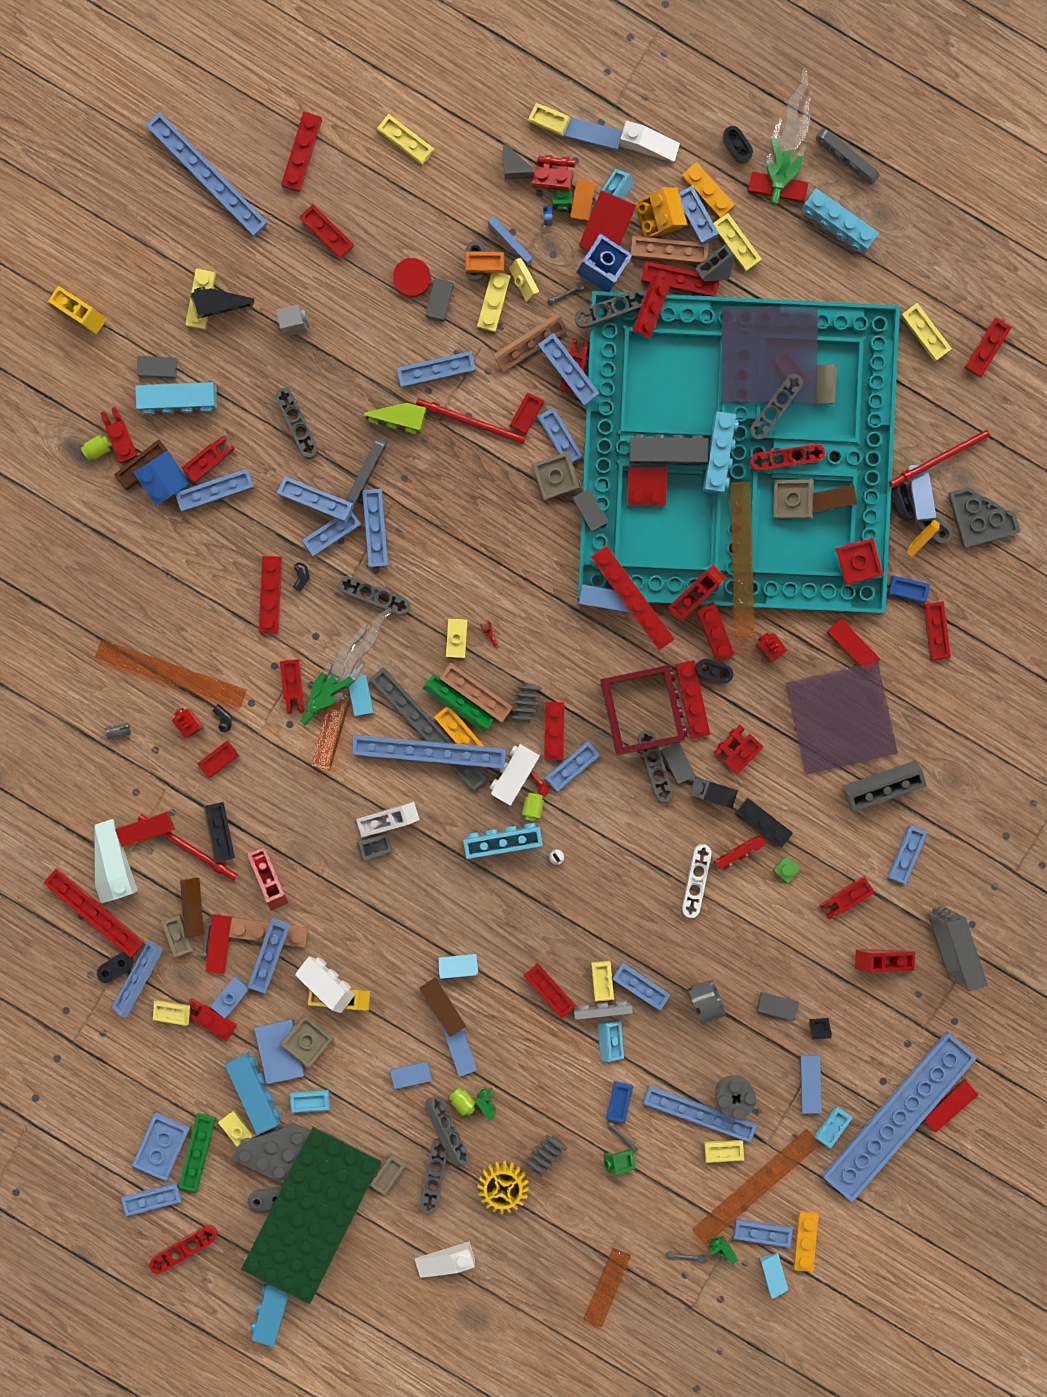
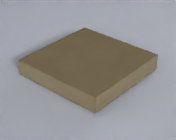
M568 451L532 464L544 501L580 489Z
M774 480L773 518L813 519L814 480Z
M304 1013L279 1044L306 1067L310 1068L334 1037Z

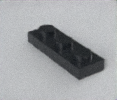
M746 798L735 812L781 848L793 834L792 831L749 798Z
M224 802L203 806L215 862L235 858Z

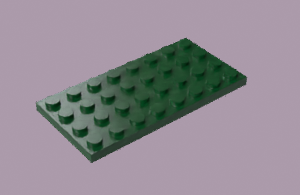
M313 1126L241 1270L310 1304L381 1160Z

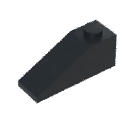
M205 287L196 288L191 293V300L197 319L253 306L255 302L254 298L211 288L205 289Z

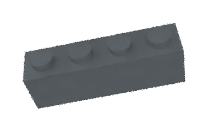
M637 434L629 440V464L706 465L708 463V438H703V435H693L692 438H684V435H673L672 438H665V435H653V438H645V435Z
M912 761L842 787L848 805L855 812L926 787L927 785L922 769L916 761Z

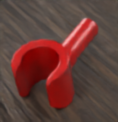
M487 620L489 623V628L484 629L480 623V628L483 632L487 633L493 646L498 645L492 632L491 622Z
M531 771L529 775L540 785L536 791L546 796L550 789L549 786L543 783Z

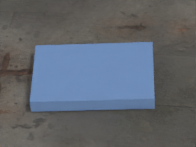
M293 1019L254 1028L267 1084L305 1075L303 1063L279 1044L294 1026Z
M155 1112L132 1167L167 1182L191 1127Z

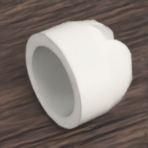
M552 850L549 854V860L554 865H560L564 861V854L561 850ZM556 853L561 861L557 862L553 854Z

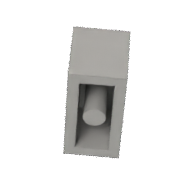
M299 304L276 309L280 329L286 337L308 332L307 326L310 325L308 314H306L305 309H301Z

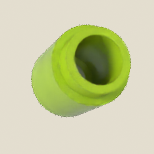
M99 434L84 443L81 450L89 461L92 459L96 460L111 451L110 446L112 444L107 436Z
M528 793L527 797H525L522 815H525L526 820L536 821L537 818H541L544 800H542L543 795Z
M460 1087L448 1097L451 1105L462 1116L465 1114L469 1116L476 1109L474 1106L476 1101L464 1089L461 1090Z

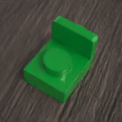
M571 189L570 192L552 190L553 209H557L558 212H566L568 209H572Z
M492 1087L482 1089L478 1092V1097H476V1103L489 1121L495 1117L494 1110H496L491 1100L487 1101L494 1094Z
M627 1149L614 1154L604 1153L605 1160L603 1163L608 1173L619 1175L636 1169L633 1150Z
M724 1236L716 1237L710 1241L708 1250L711 1255L719 1251L725 1261L729 1260L732 1265L738 1261L736 1253Z

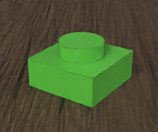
M784 856L773 869L787 883L800 870L787 856Z

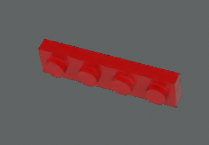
M303 111L281 183L282 187L301 192L322 123L321 116Z
M645 261L641 282L650 284L652 277L658 276L671 284V289L716 297L720 281H704L697 272Z
M262 556L259 633H279L282 557Z
M695 660L675 664L691 739L710 735L699 678L695 672Z

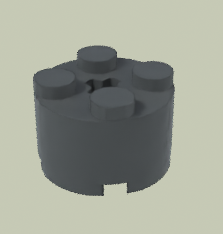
M713 979L688 988L702 1025L727 1015Z
M739 1075L726 1076L718 1082L715 1088L716 1102L726 1116L742 1119L754 1109L756 1095L752 1086L744 1077ZM732 1095H735V1096L738 1095L739 1097H738L737 1099H736V1098L733 1099V1098H732Z

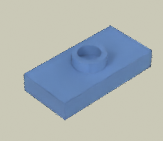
M235 976L210 1007L226 1018L250 988H247L248 986Z

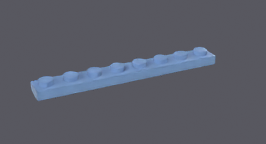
M160 112L146 124L147 128L254 237L268 225L267 221Z
M365 735L353 736L352 755L505 768L506 748Z

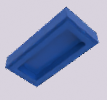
M893 575L891 576L887 594L926 603L930 584Z
M614 1081L606 1120L625 1123L633 1089L632 1084Z

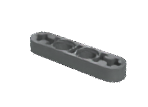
M822 128L815 138L821 146L864 181L874 184L879 178L880 174L873 166L830 131Z
M634 290L581 309L575 315V324L579 328L585 329L639 310L646 294L642 290ZM635 295H638L639 298H643L641 300V304H638V302L635 301L631 303V308H629V303L626 298H629V301L634 300ZM617 301H622L625 304V309L617 311L614 304ZM601 307L607 311V315L602 318L596 314V310ZM590 311H593L595 321H592V317L588 318L585 324L583 321H579L580 315L583 314L584 317H588L591 315Z
M789 375L783 381L750 426L749 433L752 438L762 439L768 434L802 388L803 380L800 375ZM796 378L798 387H792L790 392H793V394L790 395L788 391L783 390V387L785 386L788 389L791 385L789 380ZM780 393L787 396V402L783 405L777 402V396ZM768 409H772L775 412L773 420L765 418V412ZM761 418L769 426L764 425L762 427V435H755L754 427H759L763 423L759 421Z
M281 388L276 393V400L300 452L306 458H314L318 454V446L298 403L289 389ZM282 393L290 394L287 399L290 404L294 402L295 405L287 407L285 401L280 400ZM293 409L297 410L298 417L295 420H290L288 412ZM297 428H306V435L298 437L296 435ZM307 440L311 447L314 446V449H312L313 453L304 452L307 447L304 442L300 444V441Z
M379 437L375 441L346 498V501L354 504V508L387 446V441Z
M345 576L339 582V587L344 593L396 614L404 615L410 610V603L407 599L356 578ZM351 580L352 585L357 586V583H361V585L357 589V594H353L355 589L348 588V590H345L346 587L343 583ZM363 587L371 589L369 597H362L361 589ZM381 594L389 596L387 604L379 603L378 598ZM393 597H396L395 602L397 603L405 601L406 610L402 609L400 612L398 611L399 608L393 605L392 609L389 608Z
M648 730L642 731L638 735L639 744L645 743L641 741L644 738V734L652 737L649 742L656 740L654 733ZM659 747L641 751L655 796L661 802L670 801L673 797V790ZM656 752L658 755L657 761L649 762L647 760L648 753ZM656 770H661L664 773V777L660 781H656L653 778V773ZM667 782V785H663L666 791L669 790L666 799L663 796H659L662 790L660 786L656 788L655 784Z
M438 1096L427 1099L425 1101L426 1112L452 1164L456 1167L466 1165L469 1162L468 1151L442 1099ZM441 1118L445 1122V1127L441 1125ZM450 1136L453 1138V1145L450 1143Z
M440 1138L435 1139L431 1145L423 1188L421 1209L426 1214H432L437 1210L445 1170L447 1152L445 1149H442L440 1157H436L437 1148L434 1147L438 1146L439 1143L442 1144ZM439 1162L442 1168L439 1171H433L431 1164ZM431 1180L436 1181L438 1188L435 1190L429 1189L427 1186L428 1182ZM429 1195H433L432 1204L434 1205H431V1208H427V1204H424L428 1202Z

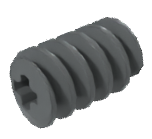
M521 682L524 685L517 688L522 693L516 694L520 700L514 701V704L519 706V708L512 710L517 715L511 716V719L530 723L529 721L536 719L531 713L537 712V709L533 708V706L539 705V702L534 700V698L541 696L536 691L542 690V687Z
M554 1134L552 1137L546 1135L548 1142L540 1141L543 1148L535 1147L538 1153H530L533 1158L532 1160L527 1157L525 1158L528 1166L540 1177H542L541 1173L547 1172L546 1167L550 1168L552 1166L551 1161H557L556 1155H562L561 1149H567L564 1142Z

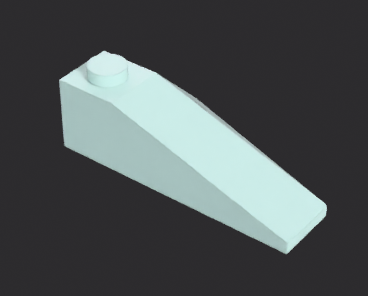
M114 819L95 825V888L101 903L138 891L124 848L121 847L115 832L117 827Z

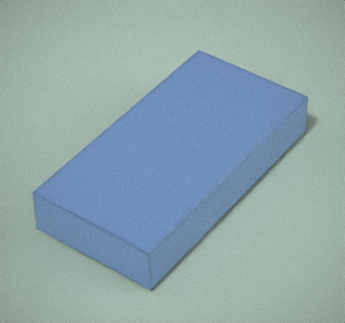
M428 1061L390 1070L394 1089L432 1081Z

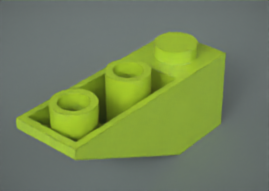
M404 403L365 412L364 416L368 419L367 422L376 425H379V422L385 423L388 428L397 430L400 427L404 428L405 432L416 435V432L421 433L427 410L425 407Z

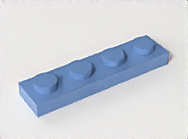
M554 333L538 344L584 406L600 395Z
M472 351L397 368L401 388L476 371Z
M247 468L175 493L181 512H185L255 488L250 471Z
M284 476L277 491L279 496L347 523L354 508L353 503Z
M382 489L362 490L369 567L389 566Z
M272 918L247 988L266 994L291 924Z
M147 941L112 1006L121 1017L127 1018L156 962L161 956L163 950L153 941Z

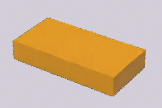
M933 520L908 546V555L913 557L938 531L940 524L936 520Z

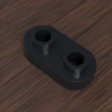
M727 127L722 136L723 143L735 161L741 164L747 163L753 155L752 146L738 127ZM729 136H734L735 140L731 141ZM739 152H745L746 156H740Z
M901 483L891 488V497L895 502L898 517L903 521L914 519L913 502L906 485Z
M701 659L695 665V672L701 678L720 684L728 683L733 678V670L726 664L710 659ZM703 665L707 667L706 672L702 671ZM720 671L725 673L723 678L719 675Z
M125 952L116 955L98 968V979L103 983L115 980L132 968L134 964L133 957L130 958ZM120 960L125 962V966L120 965ZM104 970L109 972L108 977L104 976Z

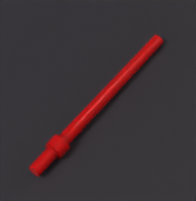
M418 398L415 404L425 407L429 410V413L441 414L524 444L526 439L525 436L441 407L436 402L430 403Z
M985 430L911 470L903 471L900 476L889 481L890 487L894 488L903 482L907 483L913 480L914 476L990 437L989 431Z
M140 814L137 820L139 821L148 817H146L143 814ZM172 832L161 834L214 868V871L221 875L222 873L233 881L238 877V874L227 868L226 864L221 861L215 862L213 858Z

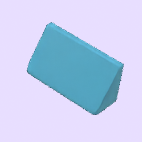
M615 169L602 191L625 199L635 180L629 173Z
M477 954L438 958L440 979L478 975Z
M621 1021L599 1022L598 1033L601 1060L612 1062L624 1059Z
M774 1253L760 1257L771 1299L788 1291L779 1254Z

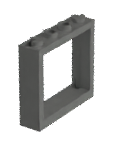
M943 906L932 908V912L927 914L948 978L969 992L988 986L966 917L946 907L943 908Z

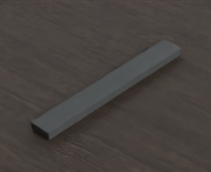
M384 667L370 679L372 684L426 741L455 744ZM447 763L473 792L488 779L477 766Z

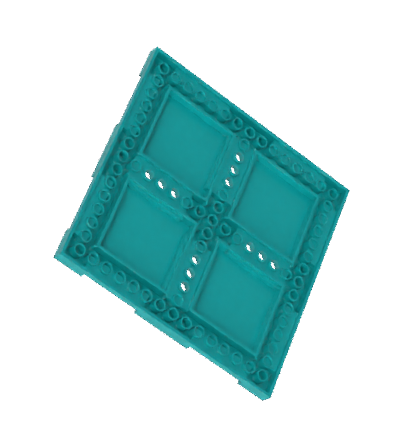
M592 291L591 306L626 293ZM667 294L651 339L644 338L632 331L640 309L590 327L588 379L600 395L591 401L586 409L583 492L590 488L608 523L591 532L582 516L578 600H580L582 585L614 590L591 559L592 555L604 546H607L648 603H673L696 579L714 564L726 579L699 605L704 606L715 602L716 606L886 613L891 487L889 481L892 480L900 305ZM635 295V299L632 301H629V298H626L629 303V308H631L632 302L637 301L638 304H641V300L643 298H639L638 295ZM617 301L614 307L617 311H622L625 309V304L622 301ZM601 307L596 310V314L602 318L607 315V311ZM591 311L592 321H595L593 311ZM788 348L810 380L802 386L768 434L762 439H754L749 433L750 426L785 380L771 360ZM738 353H747L748 360L745 362L740 361ZM835 364L837 365L835 404L816 405L817 366ZM739 371L746 372L747 379L745 381H740L737 378ZM785 386L783 387V390L788 391L790 395L793 394V392H790V386L788 389H786ZM743 390L746 393V399L739 400L736 397V392ZM780 393L777 396V402L781 405L785 404L787 396ZM768 409L765 412L767 420L775 418L774 410ZM715 413L736 414L735 420H738L737 432H733L732 438L735 439L734 451H730V459H733L731 470L727 471L726 477L730 478L728 490L725 489L722 494L702 492L706 465L629 464V440L634 438V435L642 434L645 435V438H653V435H665V438H672L673 435H684V438H692L693 435H703V438H708L709 452ZM761 418L759 421L763 423L759 427H754L755 435H762V427L764 425L769 426ZM812 444H820L825 448L824 458L816 463L765 471H755L750 467V459L756 453ZM804 449L806 452V460H808L807 457L810 456L811 453H807V449ZM831 452L838 453V462L830 460L829 455ZM775 454L773 462L775 464H782L783 457L780 454ZM766 455V460H760L757 457L754 464H758V467H761L762 463L768 462V466H770L769 455ZM628 466H667L666 505H627ZM813 479L814 493L854 485L858 505L814 513L813 519H774V480ZM733 505H738L741 508L740 515L736 516L731 513ZM732 524H737L740 527L739 534L734 535L730 532ZM873 538L883 575L845 586L835 548ZM735 543L739 546L737 554H732L729 551L730 544Z

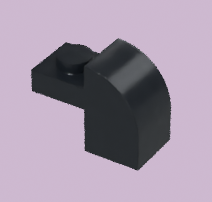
M695 777L690 795L733 809L738 790Z

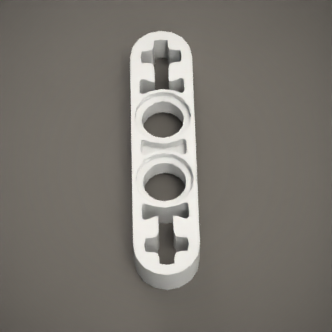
M699 844L694 848L682 904V911L689 918L696 917L701 908L711 859V849L705 844ZM702 848H705V851L708 852L702 859L703 862L706 861V865L700 862L695 863L696 859L700 861V854L697 852L702 850ZM697 866H701L704 869V873L700 877L695 876L693 873L694 868ZM692 885L700 887L698 895L690 894L689 889ZM688 897L698 899V902H693V907L696 910L692 911L691 914L686 909V906L690 907L691 900H687Z

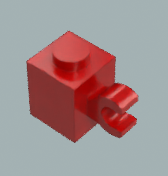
M768 632L764 633L758 638L760 642L756 644L770 663L788 651L774 632L770 634Z
M181 708L174 713L175 718L171 720L185 739L190 738L204 727L190 708Z

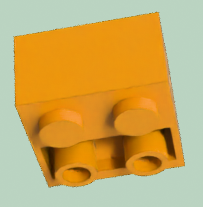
M663 187L635 202L644 237H659L673 233L688 225L678 188Z

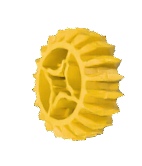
M497 1161L495 1162V1168L491 1164L488 1165L489 1171L483 1170L484 1176H479V1181L482 1183L477 1184V1188L481 1189L478 1191V1196H483L481 1202H487V1209L493 1206L492 1211L494 1213L497 1209H500L501 1215L504 1213V1209H507V1212L510 1214L511 1207L517 1211V1204L523 1205V1199L528 1197L525 1193L529 1191V1186H526L528 1179L524 1178L526 1176L525 1172H520V1166L513 1169V1162L507 1166V1162L503 1161V1166H500ZM500 1174H507L512 1177L503 1178ZM494 1178L496 1186L489 1192L487 1185ZM518 1183L519 1190L513 1197L511 1189L514 1187V1184ZM500 1184L503 1187L507 1186L506 1190H504L503 1188L500 1189ZM503 1197L506 1201L497 1200L496 1198Z

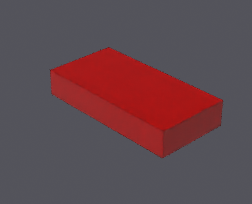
M527 392L509 427L527 435L544 400Z
M227 740L197 764L209 779L240 755L230 741Z

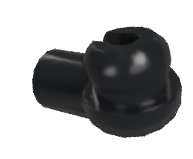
M297 562L294 565V570L297 573L298 579L293 587L301 592L310 579L308 567L304 563Z
M217 704L212 711L220 717L218 729L225 733L232 727V716L221 705Z

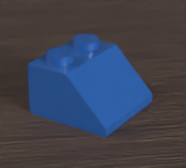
M600 234L576 273L603 291L610 292L632 257V254Z
M166 451L134 472L155 505H158L190 484L169 451Z

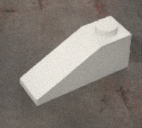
M626 120L619 147L674 163L680 143L646 126Z
M414 802L356 819L361 837L409 825L420 820Z
M470 1241L415 1258L420 1278L454 1274L475 1267V1258Z

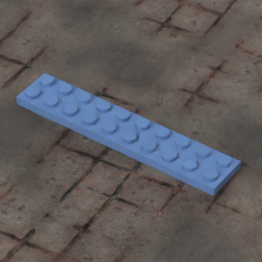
M946 1031L823 1173V1178L853 1202L977 1057Z

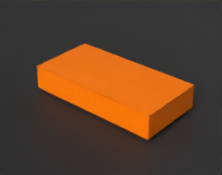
M576 180L570 219L584 222L589 221L595 182Z
M466 252L465 272L504 273V252Z

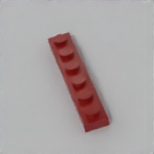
M604 546L592 555L591 559L656 648L660 651L675 640L609 548Z
M58 868L44 881V885L130 958L145 943Z

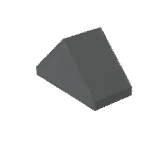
M505 143L503 145L504 179L532 178L534 168Z
M724 244L699 264L696 270L704 281L729 280L735 255L729 246Z
M388 833L359 840L356 843L361 862L392 852Z

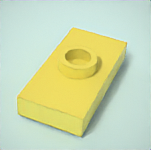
M536 103L528 122L563 136L571 118L568 115Z
M516 259L509 267L516 286L519 287L527 302L532 300L539 290L523 259Z
M448 619L446 657L465 658L468 620Z
M611 961L591 962L595 1002L614 1000Z
M159 1000L154 1001V1021L184 1026L189 1025L190 1005Z
M235 1109L218 1122L237 1147L242 1139L255 1137Z
M743 1140L704 1142L706 1163L744 1161Z

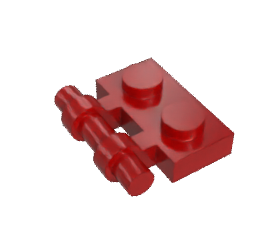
M552 155L538 156L537 163L544 164V167L535 168L532 187L570 192L574 173L568 170V167L575 168L576 160L569 159V157L553 158ZM552 165H553V166H561L560 169H552V168H551Z
M740 724L735 730L732 729L729 732L730 735L723 742L721 741L717 745L718 748L714 751V754L718 757L724 752L728 755L723 762L737 775L764 747L750 733L743 738L740 734L745 729ZM737 740L740 744L732 751L728 747Z

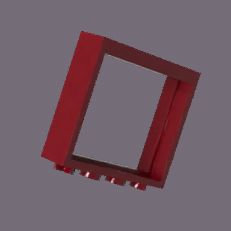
M669 665L600 680L616 756L685 741L687 730L686 726H682L680 718H683L682 708L677 705L676 700L679 699L678 689L673 687L672 681H675L673 669H669ZM664 673L677 736L623 747L610 684Z

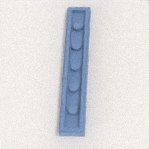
M651 1085L648 1086L643 1100V1105L751 1143L757 1128L756 1123L745 1119L730 1118L720 1110Z

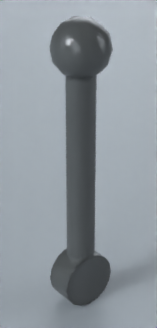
M578 283L577 287L554 298L550 297L548 303L553 305L555 301L571 293L583 291L584 284Z
M210 918L205 920L204 946L200 954L203 959L207 958L208 954L207 945L212 923Z
M608 1122V1128L613 1129L636 1152L638 1148L615 1127L614 1122Z
M670 1251L666 1253V1257L668 1259H692L699 1260L700 1263H704L706 1261L705 1255L700 1254L699 1256L673 1254Z

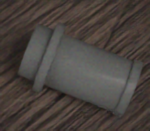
M129 723L113 727L109 725L108 728H105L107 739L115 740L116 737L130 735Z

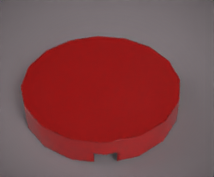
M406 258L396 265L393 272V282L396 289L402 295L418 297L428 290L431 283V273L428 266L422 260Z

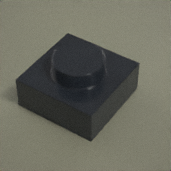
M829 1018L809 1019L812 1040L831 1038L832 1032Z

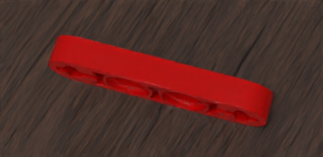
M812 444L756 453L750 459V467L755 471H765L816 463L824 458L825 448L820 444ZM814 448L821 452L818 458L815 455H810L807 457L808 460H806L804 449H807V453L813 452ZM794 451H799L802 454L801 461H794L792 459ZM775 454H780L783 457L782 464H775L773 462ZM766 455H769L770 466H768V462L762 463L761 467H758V464H754L757 457L760 460H766Z
M205 1225L159 1252L151 1259L149 1263L150 1270L155 1274L163 1273L212 1244L217 1237V1229L213 1225ZM206 1231L207 1233H212L211 1239L209 1237H205L202 1241L200 1240V1238L204 1236ZM194 1240L197 1247L195 1249L188 1248L187 1241ZM173 1249L178 1250L180 1257L177 1259L172 1258L170 1251ZM166 1257L167 1260L163 1262L161 1267L159 1265L155 1266L156 1260L161 1262Z

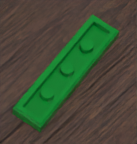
M434 674L422 688L484 733L495 720V717Z
M197 1113L179 1189L198 1192L216 1121L214 1116Z

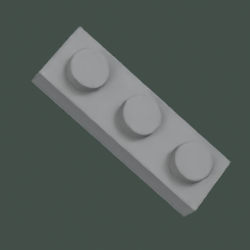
M618 1000L616 1004L609 1005L608 1002L597 1003V1006L590 1007L589 1004L578 1005V1008H574L575 1020L633 1013L631 1002H627V1000Z

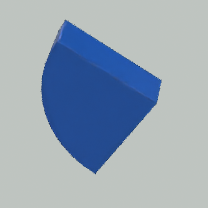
M551 205L544 206V225H552Z

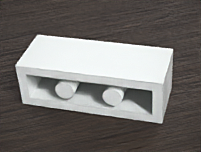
M519 744L518 747H513L509 754L512 757L509 763L505 762V768H501L499 771L502 773L499 780L495 778L490 786V789H492L491 795L510 806L540 757L539 754L522 744Z
M309 956L295 975L332 1011L342 1013L355 995L350 990L351 986L345 981H341L338 978V973L334 970L328 969L326 967L327 963L323 959Z

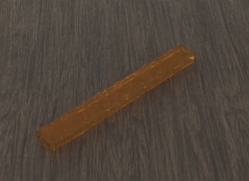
M750 482L730 483L735 638L755 637Z
M102 639L95 658L237 707L242 706L247 691L245 688Z
M808 1129L804 1130L692 1228L694 1233L705 1245L708 1244L821 1144Z

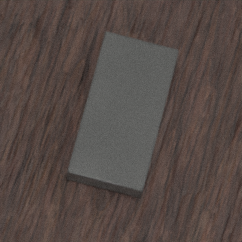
M435 278L426 317L445 321L454 286L453 282Z
M137 356V376L177 378V358Z
M590 488L573 497L591 532L608 523Z
M680 743L661 749L677 784L695 777Z
M761 992L757 1011L795 1021L799 1001Z

